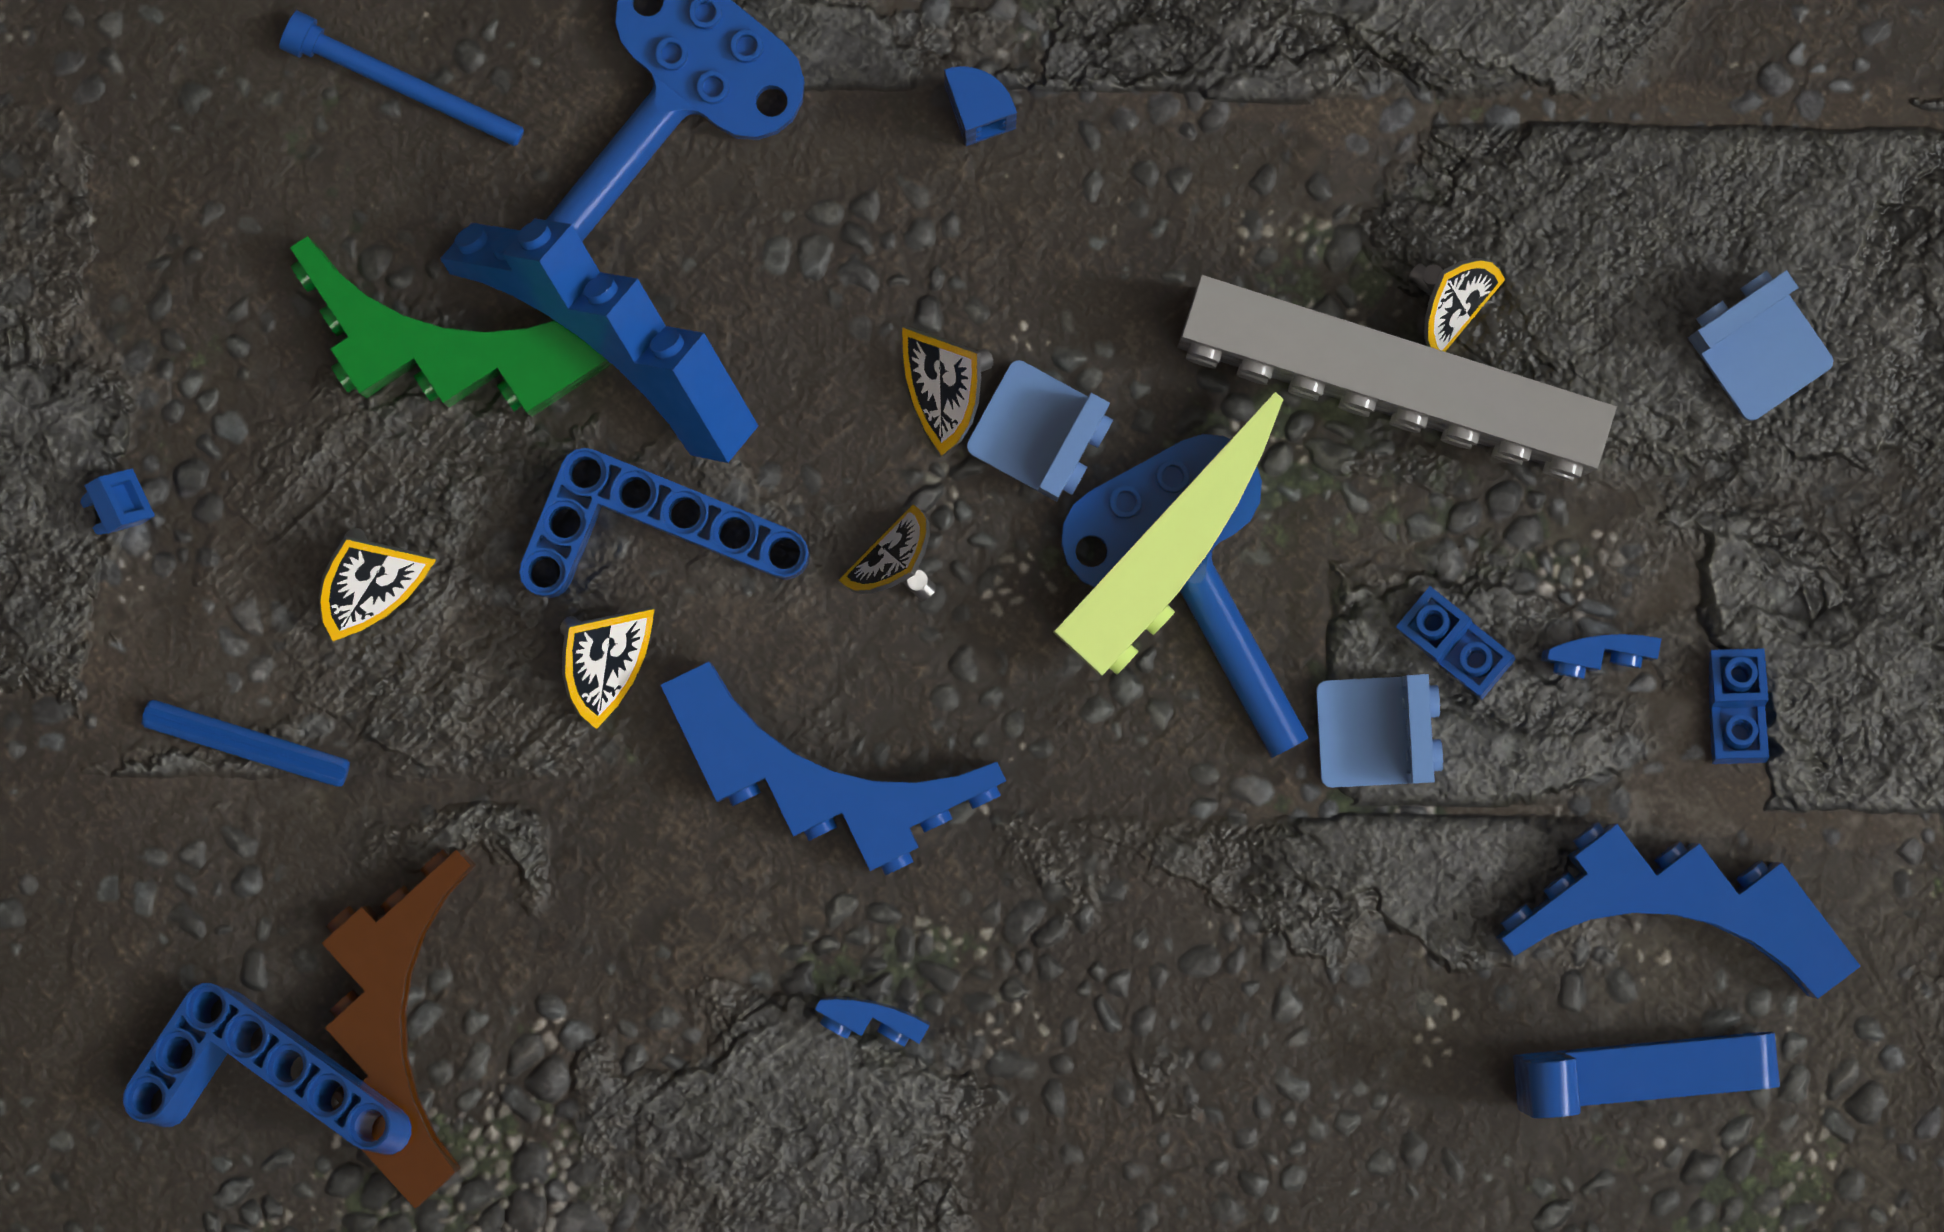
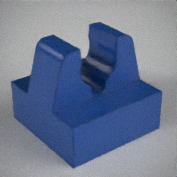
M133 468L100 476L84 485L87 492L81 498V504L83 508L95 507L101 523L92 527L97 535L135 527L155 517Z

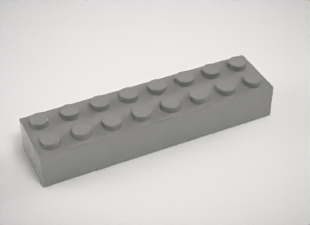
M1204 275L1201 276L1196 287L1177 347L1188 351L1185 359L1195 364L1216 368L1217 363L1220 361L1239 367L1236 375L1243 379L1267 385L1268 379L1274 378L1289 383L1287 391L1296 396L1318 401L1319 396L1323 394L1340 399L1338 408L1364 417H1369L1370 412L1378 411L1390 415L1389 424L1414 433H1420L1421 428L1425 429L1426 427L1441 431L1442 436L1440 440L1445 443L1465 449H1471L1472 445L1482 444L1494 448L1491 456L1498 460L1515 465H1522L1523 461L1532 460L1545 464L1542 471L1544 474L1573 482L1574 477L1580 478L1598 469L1617 406Z

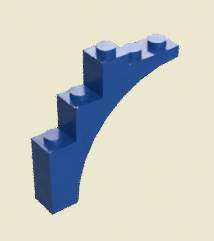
M534 218L531 223L525 225L521 230L471 223L458 233L455 242L440 258L449 274L478 281L512 295L548 315L580 337L613 364L649 400L670 425L691 456L729 463L759 426L703 332L666 326L638 278L600 272L572 224Z
M707 662L661 684L662 690L716 802L728 798L732 807L760 794L761 791L757 783L766 779L793 836L804 832L808 841L837 828L834 817L843 814L869 870L872 871L881 866L885 876L914 862L910 852L919 848V845L910 829L911 827L920 824L925 833L953 819L948 809L968 800L971 808L975 809L1001 796L997 785L1006 782L998 762L956 777L918 783L871 781L833 772L795 754L763 731L734 700L711 662Z
M1599 822L1587 828L1573 840L1578 848L1570 853L1568 857L1580 874L1573 877L1568 871L1558 877L1543 890L1548 896L1547 899L1532 910L1527 904H1524L1501 921L1505 930L1495 937L1509 955L1516 956L1550 934L1591 919L1629 913L1669 914L1710 924L1746 941L1779 965L1808 997L1819 999L1861 967L1783 863L1771 862L1766 866L1763 860L1758 861L1736 878L1741 886L1735 890L1700 843H1690L1685 847L1681 841H1678L1656 857L1655 862L1659 867L1653 871L1618 824H1609L1603 828Z

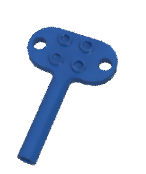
M618 0L615 23L621 43L632 58L651 74L653 88L546 220L572 224L583 242L679 123L688 115H700L727 134L738 139L760 140L776 135L793 122L803 103L805 86L798 58L783 41L732 0H663L661 10L652 16H642L637 13L633 6L634 0ZM778 89L787 97V106L780 115L769 117L757 109V99L765 90Z
M1201 434L1185 439L1089 491L1073 504L1063 523L1061 547L1068 567L1078 579L1094 588L1231 439L1225 436ZM1256 467L1233 514L1209 553L1182 587L1180 593L1270 757L1273 758L1307 740L1309 737L1212 561V552L1215 546L1233 536L1248 524L1260 504L1262 480L1258 467ZM1096 537L1105 544L1107 550L1106 558L1099 566L1087 567L1077 559L1075 553L1076 546L1083 538Z

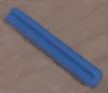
M150 700L144 709L142 725L145 728L329 785L343 786L349 772L350 762L347 759L157 700Z

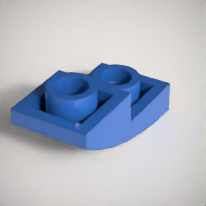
M1431 586L1428 587L1396 626L1421 651L1481 700H1483L1516 660L1511 652L1475 625L1468 615Z
M1628 634L1586 637L1543 650L1541 661L1554 663V674L1579 679L1585 678L1586 670H1601L1604 652L1611 653L1609 663L1641 669L1643 660L1652 661L1658 659L1662 638Z
M1765 648L1711 650L1709 653V710L1712 764L1766 763L1769 758L1765 705L1769 700Z
M821 998L814 1009L824 1015L820 1021L821 1025L848 1039L852 1031L862 1036L870 1020L874 1018L881 1022L877 1030L880 1034L905 1047L909 1039L920 1044L930 1026V1022L910 1012L891 1005L859 998Z

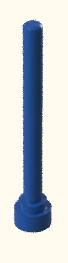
M296 10L288 21L280 40L279 49L298 58H301L303 54L311 58L314 54H317L512 146L519 144L524 133L522 126L324 35L325 29L317 25V19Z

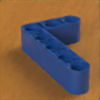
M581 448L568 454L562 462L522 559L519 572L521 581L526 589L537 596L553 598L564 593L572 582L602 507L780 579L788 580L802 574L809 564L810 553L808 545L802 536L791 529L599 451ZM584 460L596 461L601 469L599 481L590 488H580L576 486L573 480L575 467ZM633 480H643L650 486V499L640 508L627 507L622 498L624 487ZM692 500L700 507V519L691 528H678L672 522V509L680 501ZM565 509L577 511L581 521L577 533L568 538L558 537L553 530V519L556 514ZM732 520L744 521L750 528L748 542L737 549L726 547L721 540L722 528ZM781 540H791L800 549L798 562L788 569L777 568L770 559L772 547ZM542 559H554L560 568L559 579L551 587L542 588L537 586L532 576L534 566Z
M201 983L188 992L127 1084L123 1093L125 1111L132 1119L160 1127H173L181 1123L188 1115L227 1054H229L360 1149L383 1155H393L401 1151L408 1144L411 1137L412 1125L408 1115L402 1109L243 994L213 983ZM221 999L222 1012L213 1022L211 1009L214 1003ZM261 1027L263 1033L262 1042L256 1050L252 1051V1035ZM191 1044L192 1057L190 1062L183 1067L181 1055L187 1045ZM301 1056L303 1070L301 1075L293 1081L291 1067L293 1062ZM339 1086H342L344 1100L338 1109L333 1110L331 1097L334 1091ZM161 1089V1105L153 1112L151 1107L152 1098ZM383 1115L385 1130L378 1140H374L372 1126L374 1121Z
M1775 1032L1709 1036L1536 1052L1513 1056L1518 1110L1531 1118H1555L1581 1114L1580 1106L1780 1087Z

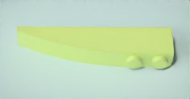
M1276 392L1053 632L1100 676H1103L1108 669L1118 675L1139 652L1131 645L1145 629L1154 635L1175 613L1168 604L1179 593L1211 550L1236 509L1264 452L1283 402V398Z

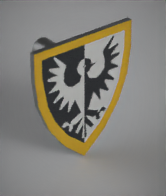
M1471 258L1459 261L1444 270L1438 265L1425 267L1423 264H1418L1413 268L1409 275V281L1430 295L1424 323V338L1427 346L1446 352L1505 281L1500 269L1490 260Z
M905 326L902 327L903 358L911 399L925 432L940 455L943 456L962 441L971 427L979 404L981 372L992 368L993 357L987 349L976 351Z
M913 504L839 581L847 589L857 594L876 593L903 582L921 601L927 600L935 592L936 585L919 568L930 537V522L925 514Z
M354 528L349 530L334 552L322 576L319 593L321 619L332 641L366 629L388 616L405 602L426 577L436 561L435 556L369 542L362 529Z
M652 607L583 622L574 616H569L561 623L560 631L564 635L562 675L566 692L577 713L595 729L618 707L634 683L644 661L651 635L654 608Z

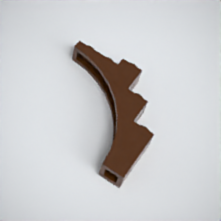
M445 849L437 853L420 870L426 876L425 879L411 891L403 885L380 906L386 913L382 918L369 905L363 906L357 911L348 906L326 926L332 934L322 942L323 946L365 991L359 996L353 989L337 1002L329 1011L335 1019L325 1029L368 1075L362 1081L402 1109L408 1115L412 1125L408 1144L401 1151L393 1155H383L361 1150L415 1209L461 1169L458 1162L436 1134L419 1098L408 1055L407 1007L412 973L426 933L448 896L476 866L475 862L463 849L455 850L451 855ZM342 1086L332 1095L339 1102L333 1110L338 1109L344 1100ZM383 1115L379 1116L372 1126L374 1140H378L385 1130Z

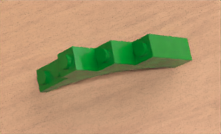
M307 236L290 247L298 260L290 265L296 277L307 292L314 288L318 290L327 304L319 311L334 334L338 337L345 332L348 336L331 348V351L338 360V362L331 366V369L348 393L357 389L359 394L368 398L418 365L421 371L415 374L414 378L430 402L440 398L450 408L502 374L505 380L497 384V387L512 410L515 412L523 407L526 413L533 417L612 365L580 337L555 320L527 329L478 332L442 328L404 316L368 297L342 276L310 237Z

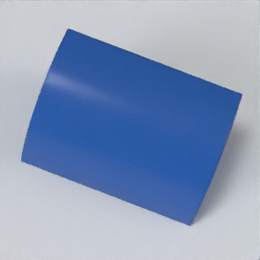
M960 66L944 69L945 90L965 146L1016 129L1017 111L1009 92L998 79L983 70L973 67Z

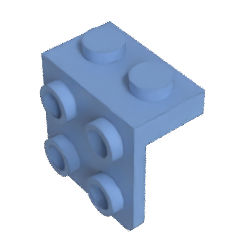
M1787 270L1774 279L1768 271H1765L1740 288L1746 298L1730 309L1724 301H1721L1696 318L1702 328L1687 337L1741 416L1748 421L1760 418L1830 370L1833 366L1832 355L1789 295L1799 287Z
M1017 360L1011 363L973 431L967 443V449L972 456L1057 502L1063 490L1073 495L1087 469V466L1079 462L1089 443L1098 448L1110 428L1113 419L1105 415L1110 403L1093 393L1088 397L1026 362Z
M1429 674L1328 680L1318 684L1316 688L1320 775L1321 781L1325 786L1334 788L1435 782L1434 772L1443 770V750L1441 739H1432L1431 718L1440 716V696L1438 685H1429Z

